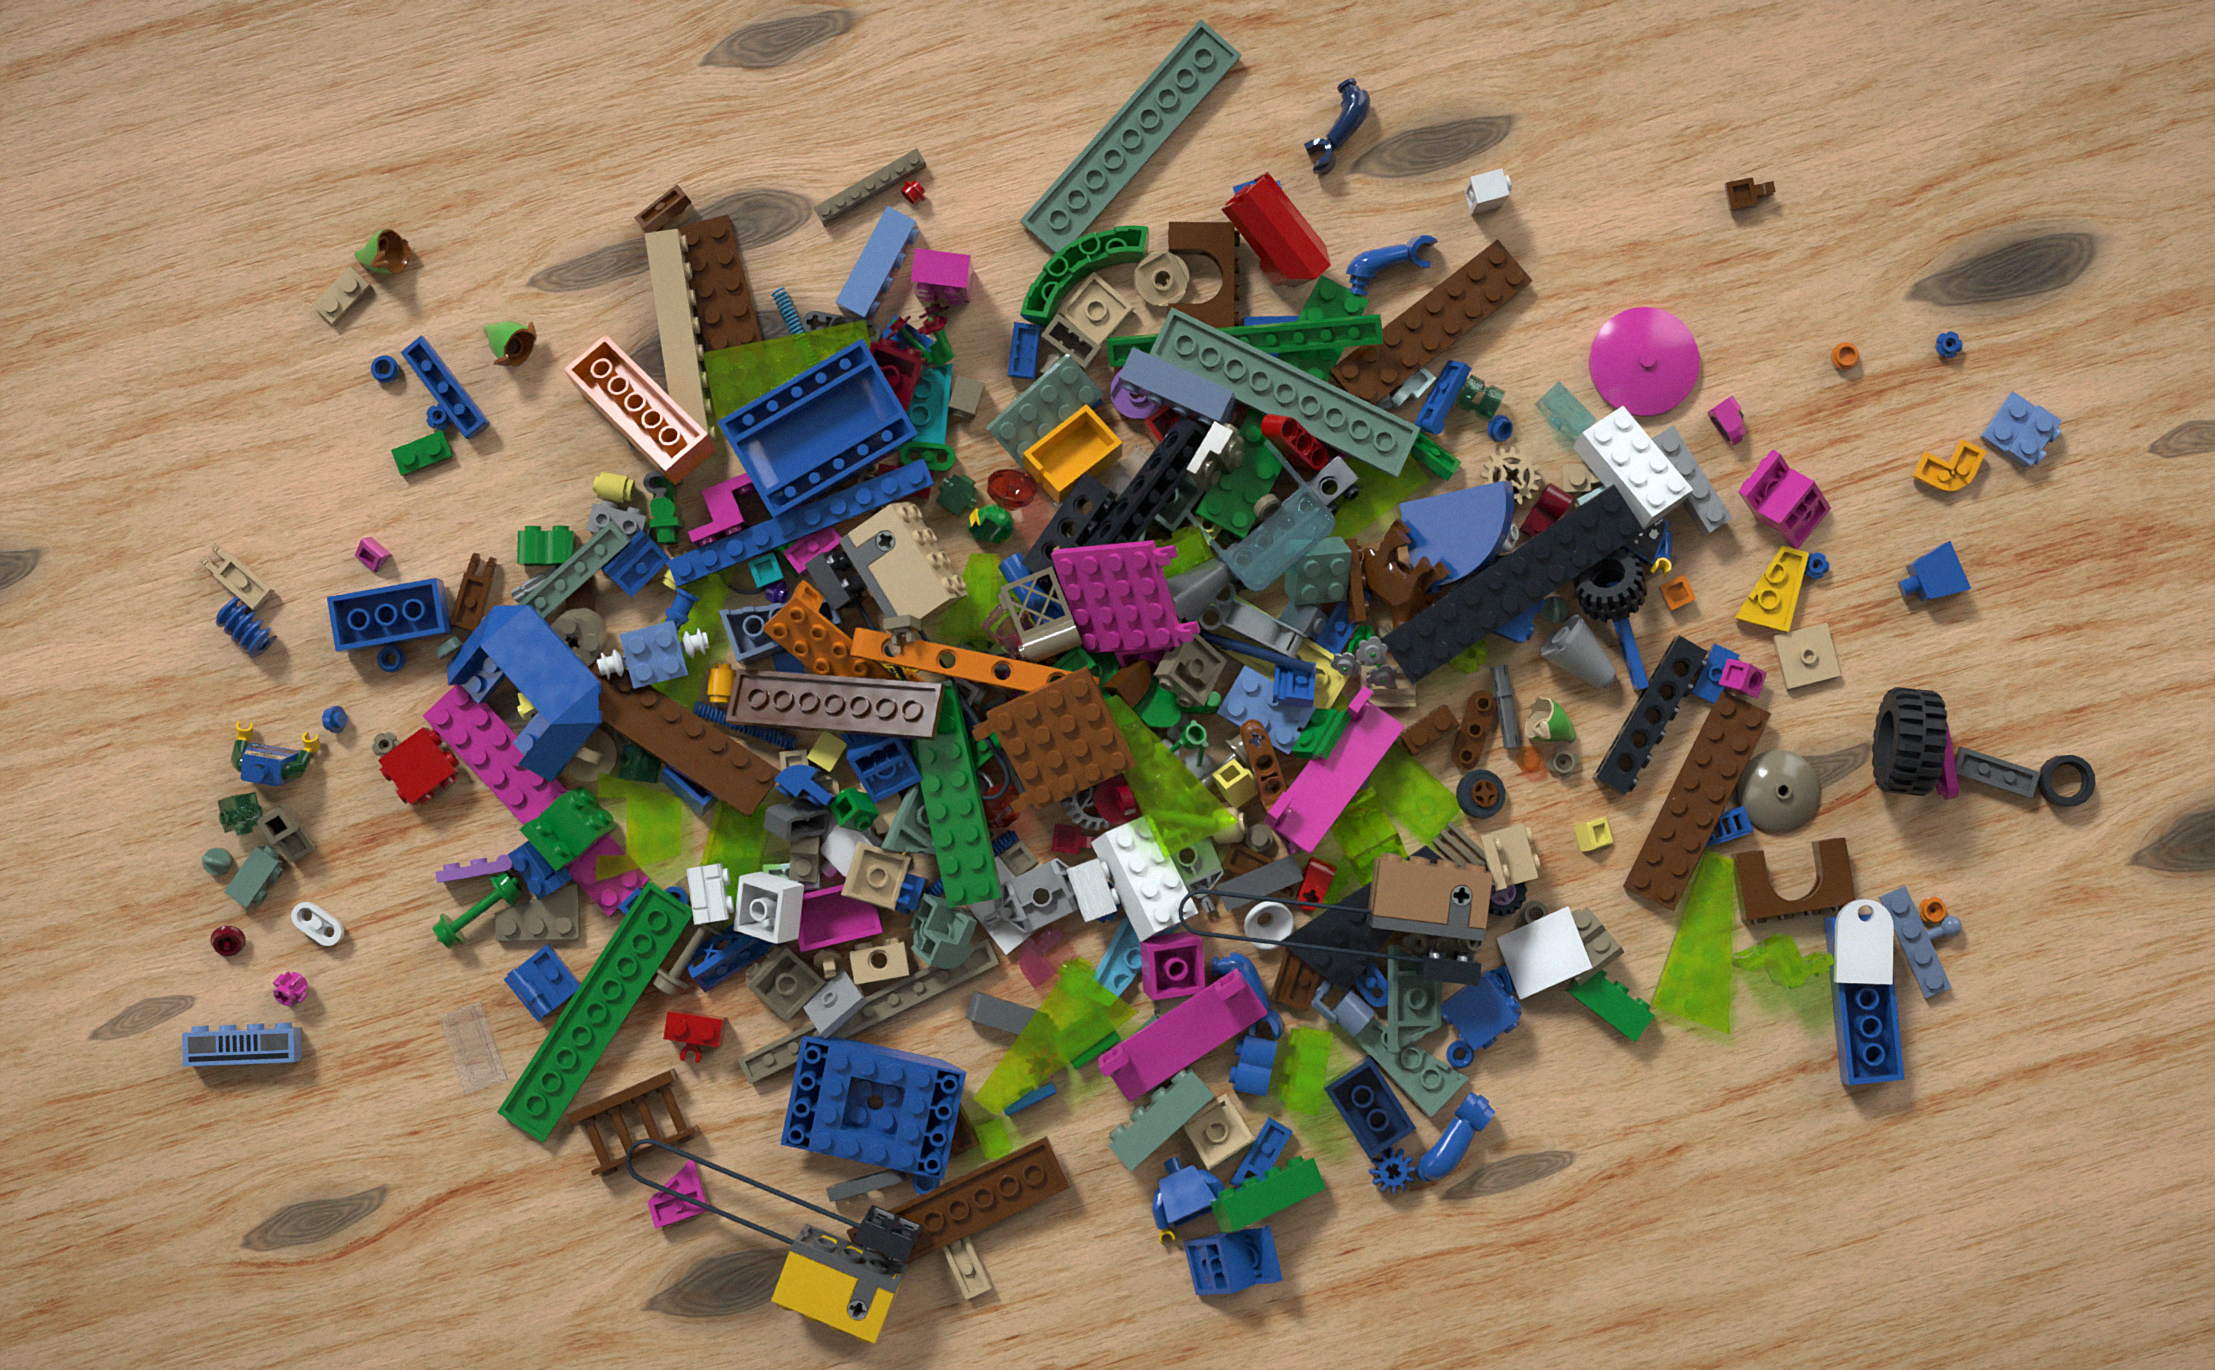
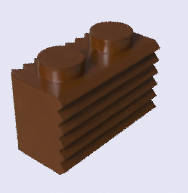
M1442 704L1435 708L1434 711L1426 714L1425 717H1422L1421 720H1417L1412 726L1404 729L1398 738L1410 756L1414 757L1460 727V724L1449 707Z

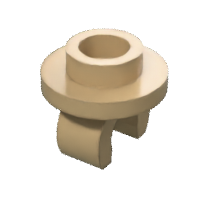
M831 948L820 950L813 958L814 965L823 968L825 979L836 977L835 965L841 961L840 953Z

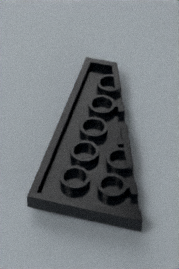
M1426 845L1403 859L1409 861L1410 856L1424 857L1429 859L1431 864H1437L1438 859L1444 860ZM1371 882L1335 905L1368 909ZM1327 909L1324 913L1280 941L1378 953L1395 930L1372 928L1366 923V913ZM1286 946L1344 993L1348 991L1374 958Z

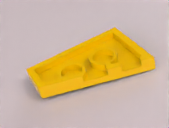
M1781 546L1733 619L1785 633L1789 632L1809 553Z

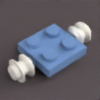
M674 620L620 633L619 636L625 655L622 656L623 659H621L620 653L614 649L612 656L609 657L601 653L602 658L598 659L597 663L601 676L607 675L608 680L610 679V674L617 672L621 677L624 672V664L625 667H628L634 689L688 675L682 654L685 652L684 649H686V653L691 658H694L696 651H701L706 655L705 649L710 648L706 632L700 633L699 628H697L696 635L692 636L685 631L683 636L684 643L682 641L679 642Z

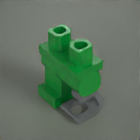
M660 471L649 472L644 477L643 484L646 490L653 494L650 510L655 519H650V527L657 530L658 543L663 545L679 544V529H684L685 525L684 520L681 519V508L677 504L676 485H683V479L674 486Z

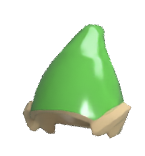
M1540 695L1536 698V701L1531 703L1529 708L1532 710L1525 723V734L1528 738L1538 742L1565 741L1573 743L1576 740L1574 726L1567 713L1557 702Z

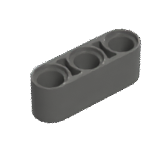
M973 991L965 1018L1033 1040L1042 1041L1050 1014Z

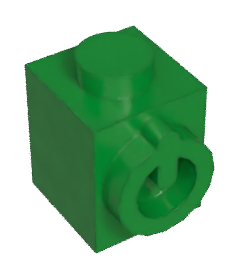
M854 787L846 788L839 792L835 801L829 806L841 828L859 832L868 829L872 822L880 815L868 793L860 792Z

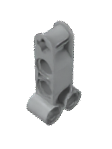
M1230 582L1226 586L1230 592L1229 599L1219 601L1215 598L1212 602L1214 605L1208 606L1197 619L1200 628L1204 631H1215L1222 625L1279 654L1296 659L1295 655L1303 639L1308 637L1305 633L1234 599L1236 594L1235 588ZM1207 611L1214 612L1218 617L1217 624L1214 626L1206 625L1203 622V614ZM1293 635H1295V637H1294V639H1293V641H1292V643H1291V645H1290V647H1289V649H1288V651H1287L1286 649H1287V647H1288V645H1289V643H1290V641H1291Z

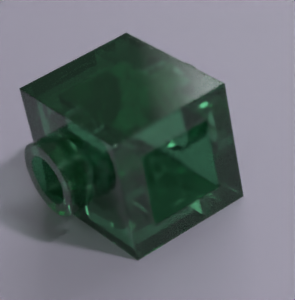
M954 474L951 479L946 477L938 489L941 493L936 499L937 504L960 519L965 510L971 511L979 500L976 496L978 490L974 487L976 482L965 474H962L961 477Z

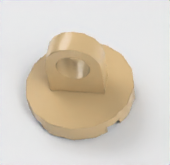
M597 728L567 764L566 769L570 775L578 780L587 782L602 780L610 775L617 765L619 755L614 739L607 732Z

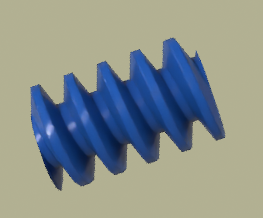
M235 597L220 609L216 616V625L224 627L226 635L232 634V640L236 643L240 642L239 646L242 650L248 649L247 654L249 657H257L273 644L277 636L269 638L268 635L272 629L267 627L261 630L260 628L264 621L260 619L254 623L252 620L256 613L251 612L245 615L244 613L248 606L244 604L238 608L237 604L240 598Z

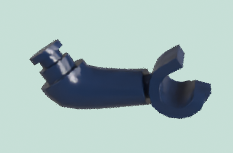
M1354 78L1343 81L1337 87L1339 93H1343L1341 95L1343 99L1341 102L1342 111L1326 134V140L1316 138L1304 144L1309 155L1317 151L1325 152L1324 156L1315 162L1314 174L1324 175L1334 168L1336 163L1334 150L1339 151L1368 116L1370 96L1366 90H1360L1359 86H1356L1357 82Z

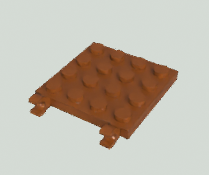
M1088 666L987 711L986 716L988 720L973 727L975 730H972L976 741L988 737L993 732L996 733L1026 792L1011 798L1013 802L1010 805L1014 813L1026 809L1031 804L1034 805L1037 811L1137 766V762Z

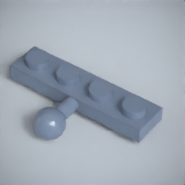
M1906 886L1878 896L1881 904L1892 917L1894 932L1924 998L1952 988L1931 941L1944 935L1950 938L1958 936L1962 931L1960 919L1956 916H1946L1941 920L1939 926L1926 931Z

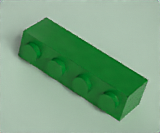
M1302 1155L1287 1160L1288 1165L1285 1167L1274 1166L1265 1170V1176L1259 1179L1253 1176L1241 1181L1242 1186L1235 1190L1233 1187H1229L1217 1193L1219 1197L1211 1200L1210 1204L1221 1232H1235L1326 1189L1315 1159H1303Z

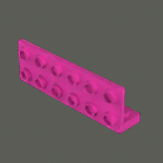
M1365 686L1362 687L1348 706L1347 711L1352 718L1328 759L1323 760L1322 757L1311 759L1288 791L1282 793L1268 812L1264 823L1308 854L1312 853L1404 729L1401 723L1369 701L1373 692Z
M1236 968L1098 1057L1099 1069L1105 1077L1110 1075L1126 1099L1132 1102L1267 1015V1009L1240 970Z

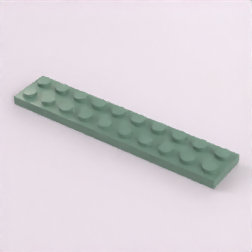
M1200 19L1023 216L1020 223L1055 254L1066 245L1080 238L1238 62L1241 54Z
M1171 308L1149 355L1234 391L1238 403L1265 416L1277 414L1296 419L1319 442L1395 479L1399 476L1420 431V427L1174 308Z

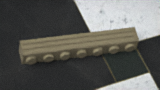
M916 148L815 206L814 210L822 224L826 225L925 168L926 162Z

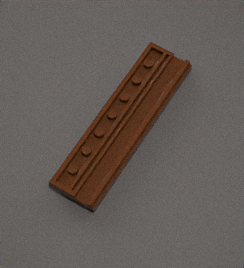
M600 653L597 659L587 668L601 682V694L598 695L599 711H602V723L749 820L777 783L774 779L781 771L651 685L633 689L630 673L625 668L621 677L617 672L611 673L609 680L607 675L601 676L597 660L602 658Z

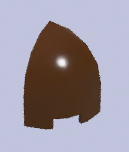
M1139 659L1126 665L1102 687L1110 696L1116 693L1124 701L1122 705L1132 709L1144 697L1150 686L1151 669L1147 660Z

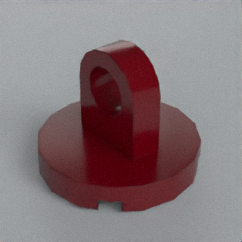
M1127 770L1096 784V787L1094 786L1092 792L1093 805L1097 813L1106 821L1117 825L1126 824L1136 820L1145 810L1148 801L1147 788L1144 781L1137 774Z

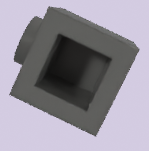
M1290 599L1279 621L1308 635V638L1316 641L1318 635L1325 629L1328 616L1320 611L1322 606L1318 603L1294 605Z

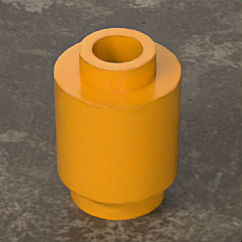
M715 663V669L709 668L707 695H710V702H730L736 670H731V664Z

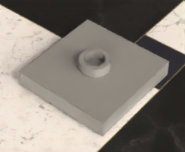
M842 967L836 973V977L827 980L803 1005V1008L818 1032L826 1039L868 1002L848 972Z

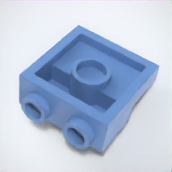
M2012 391L1982 432L1980 438L2026 468L2033 463L2037 465L2046 454L2043 448L2048 441L2052 443L2058 437L2062 430L2058 426L2062 420L2040 405L2034 406Z

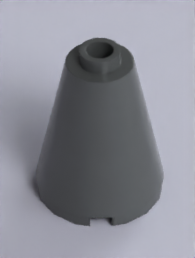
M1214 558L1166 579L1178 621L1181 620L1182 623L1196 621L1231 581L1229 575L1232 572L1224 560L1218 562Z

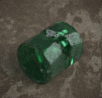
M1471 374L1455 406L1468 413L1473 410L1476 417L1490 423L1504 397L1505 391L1494 385L1487 387L1484 380ZM1477 391L1484 393L1478 404L1472 401Z

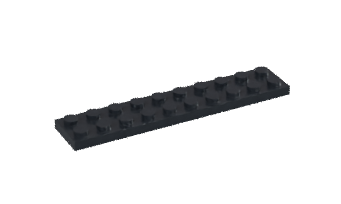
M1612 484L1381 639L1387 645L1388 650L1409 682L1413 685L1645 530L1615 484Z

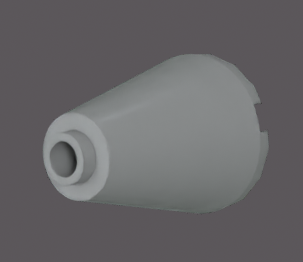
M1576 614L1565 619L1562 622L1565 627L1560 631L1555 628L1545 639L1540 649L1541 655L1544 659L1594 688H1607L1616 678L1614 675L1616 672L1615 667L1583 618Z

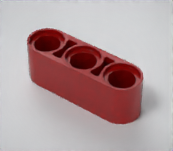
M1268 414L1264 417L1261 423L1263 436L1295 466L1317 471L1326 466L1328 461L1326 448L1296 419L1277 414Z

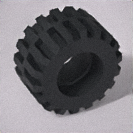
M1622 548L1615 550L1573 578L1577 598L1583 612L1586 615L1590 614V618L1594 620L1600 618L1601 622H1607L1610 619L1613 622H1618L1619 618H1629L1631 612L1636 613L1639 611L1638 605L1643 606L1645 602L1644 597L1647 596V585L1639 559H1635L1633 553H1626L1625 549ZM1609 582H1620L1610 588H1601L1602 585Z

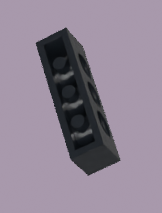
M1084 472L1021 564L1034 573L1053 567L1058 582H1060L1051 558L1052 550L1055 547H1060V549L1083 547L1087 538L1091 536L1100 524L1099 521L1103 515L1107 514L1115 504V498L1118 495ZM1091 501L1093 504L1092 510L1088 514H1083L1084 504ZM1076 524V533L1072 537H1068V527ZM1049 574L1040 577L1053 585Z

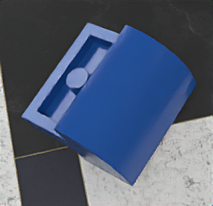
M793 765L781 771L774 779L779 783L777 789L788 798H794V796L802 798L808 792L806 797L821 807L823 804L830 806L836 798L832 792L816 781L822 771L813 766Z

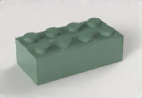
M1191 1067L1187 1070L1183 1068L1171 1077L1172 1083L1166 1089L1163 1086L1159 1087L1150 1096L1151 1102L1145 1108L1142 1104L1139 1105L1129 1115L1131 1120L1125 1126L1120 1123L1109 1133L1108 1147L1130 1171L1136 1168L1214 1097L1212 1090Z

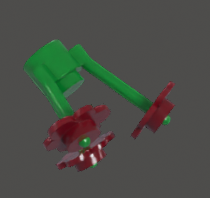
M931 303L929 307L924 308L926 313L919 316V319L929 317L923 322L924 326L918 329L919 334L930 335L934 333L936 341L928 345L930 351H927L903 327L911 318L910 315L904 319L901 316L893 319L892 324L889 326L892 332L887 338L890 339L900 331L917 349L923 351V356L928 359V363L934 361L937 367L955 357L952 346L944 331L948 319L938 315V313L949 309V306L941 307L940 303Z

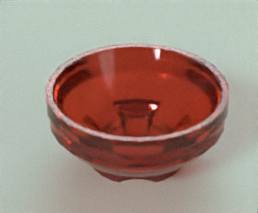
M1002 469L993 472L988 478V495L997 505L1010 511L1028 506L1036 496V483L1023 472Z
M1005 783L989 788L983 795L994 796L1003 789ZM1013 784L1009 785L1007 792L1002 797L992 801L982 800L988 828L999 829L1009 827L1011 823L1019 818L1020 812L1014 813L1010 805L1013 802L1011 798L1019 794L1016 786ZM1012 810L1007 816L1000 819L1005 811Z

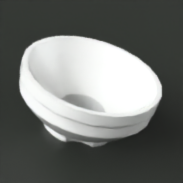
M1268 901L1262 902L1251 909L1244 923L1247 937L1277 941L1292 934L1294 928V918L1288 908L1281 903ZM1261 914H1271V919L1266 924L1257 923L1258 917ZM1250 942L1253 946L1260 949H1273L1280 946Z

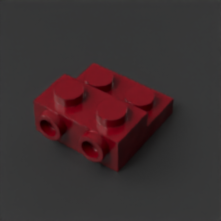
M882 337L881 341H872L869 351L904 411L908 412L916 387L921 383L928 359L922 357L923 351L913 347H907V350H903L897 347V341Z

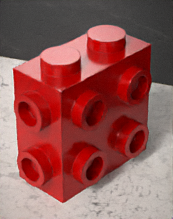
M422 727L378 760L382 765L380 768L381 773L389 782L393 780L399 788L396 790V793L405 804L408 802L410 805H418L420 803L423 806L435 797L433 793L440 787L443 789L450 787L457 781L455 776L461 773L457 767L460 762L451 751L446 752L441 745L444 741L435 729L430 730L429 728Z

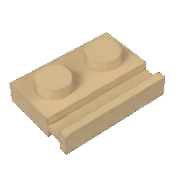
M1361 665L1360 690L1365 686L1373 692L1369 700L1377 707H1416V683L1412 685L1399 666H1391V668L1397 669L1394 682L1385 686H1375V684L1367 683L1366 677L1370 674L1369 671L1371 669L1377 668L1376 665Z

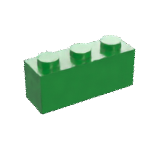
M1603 969L1581 986L1574 978L1571 980L1565 991L1633 1042L1637 1041L1655 1017L1649 1011L1651 1006L1639 997L1636 1000L1632 999L1627 995L1629 989L1617 980L1611 983L1605 978L1607 973Z

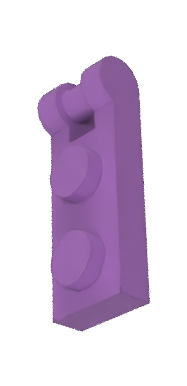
M502 854L496 861L487 863V858L470 860L471 866L460 867V863L443 865L444 871L435 873L437 883L510 871L515 868L509 856Z

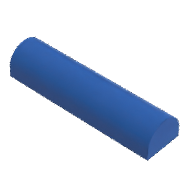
M420 335L400 352L466 439L476 437L490 425L488 419L424 336Z
M1021 552L1008 557L998 566L1008 584L1034 574V572L1021 564L1025 558ZM1038 579L1034 589L1049 595ZM1034 580L1024 583L1023 585H1026L1031 588V585ZM1020 586L1012 588L1023 605L1029 590ZM1032 592L1026 607L1041 613L1047 598ZM1050 600L1044 615L1053 619L1062 617L1053 601ZM1027 611L1028 615L1036 625L1040 616H1037ZM1042 618L1040 625L1050 621ZM1067 650L1055 656L1057 659H1059L1066 653H1068L1070 650Z

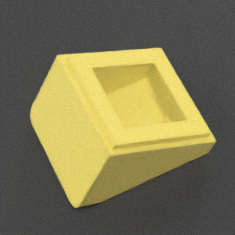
M1607 817L1574 826L1582 852L1614 843Z

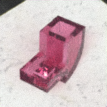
M1050 927L1038 936V939L1041 941L1038 944L1029 936L1020 949L1019 965L1021 971L1035 989L1057 972L1044 953L1065 937L1059 927L1055 931Z

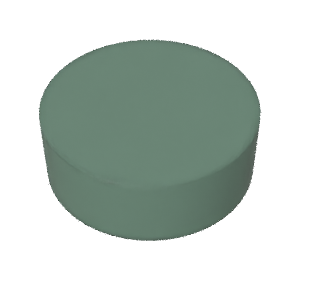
M454 636L433 650V652L441 660L461 646V642Z

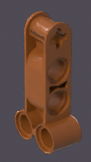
M1250 719L1241 725L1240 736L1261 794V804L1267 816L1284 791L1287 792V788L1268 733L1260 721ZM1269 756L1265 763H1257L1260 757ZM1269 781H1277L1272 788L1265 787Z

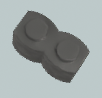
M803 798L796 799L788 805L775 804L766 810L764 828L787 841H798L806 835L818 836L829 828L830 811Z

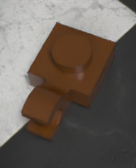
M1753 177L1724 184L1730 211L1757 206V197L1772 196L1776 192L1774 181L1754 185Z

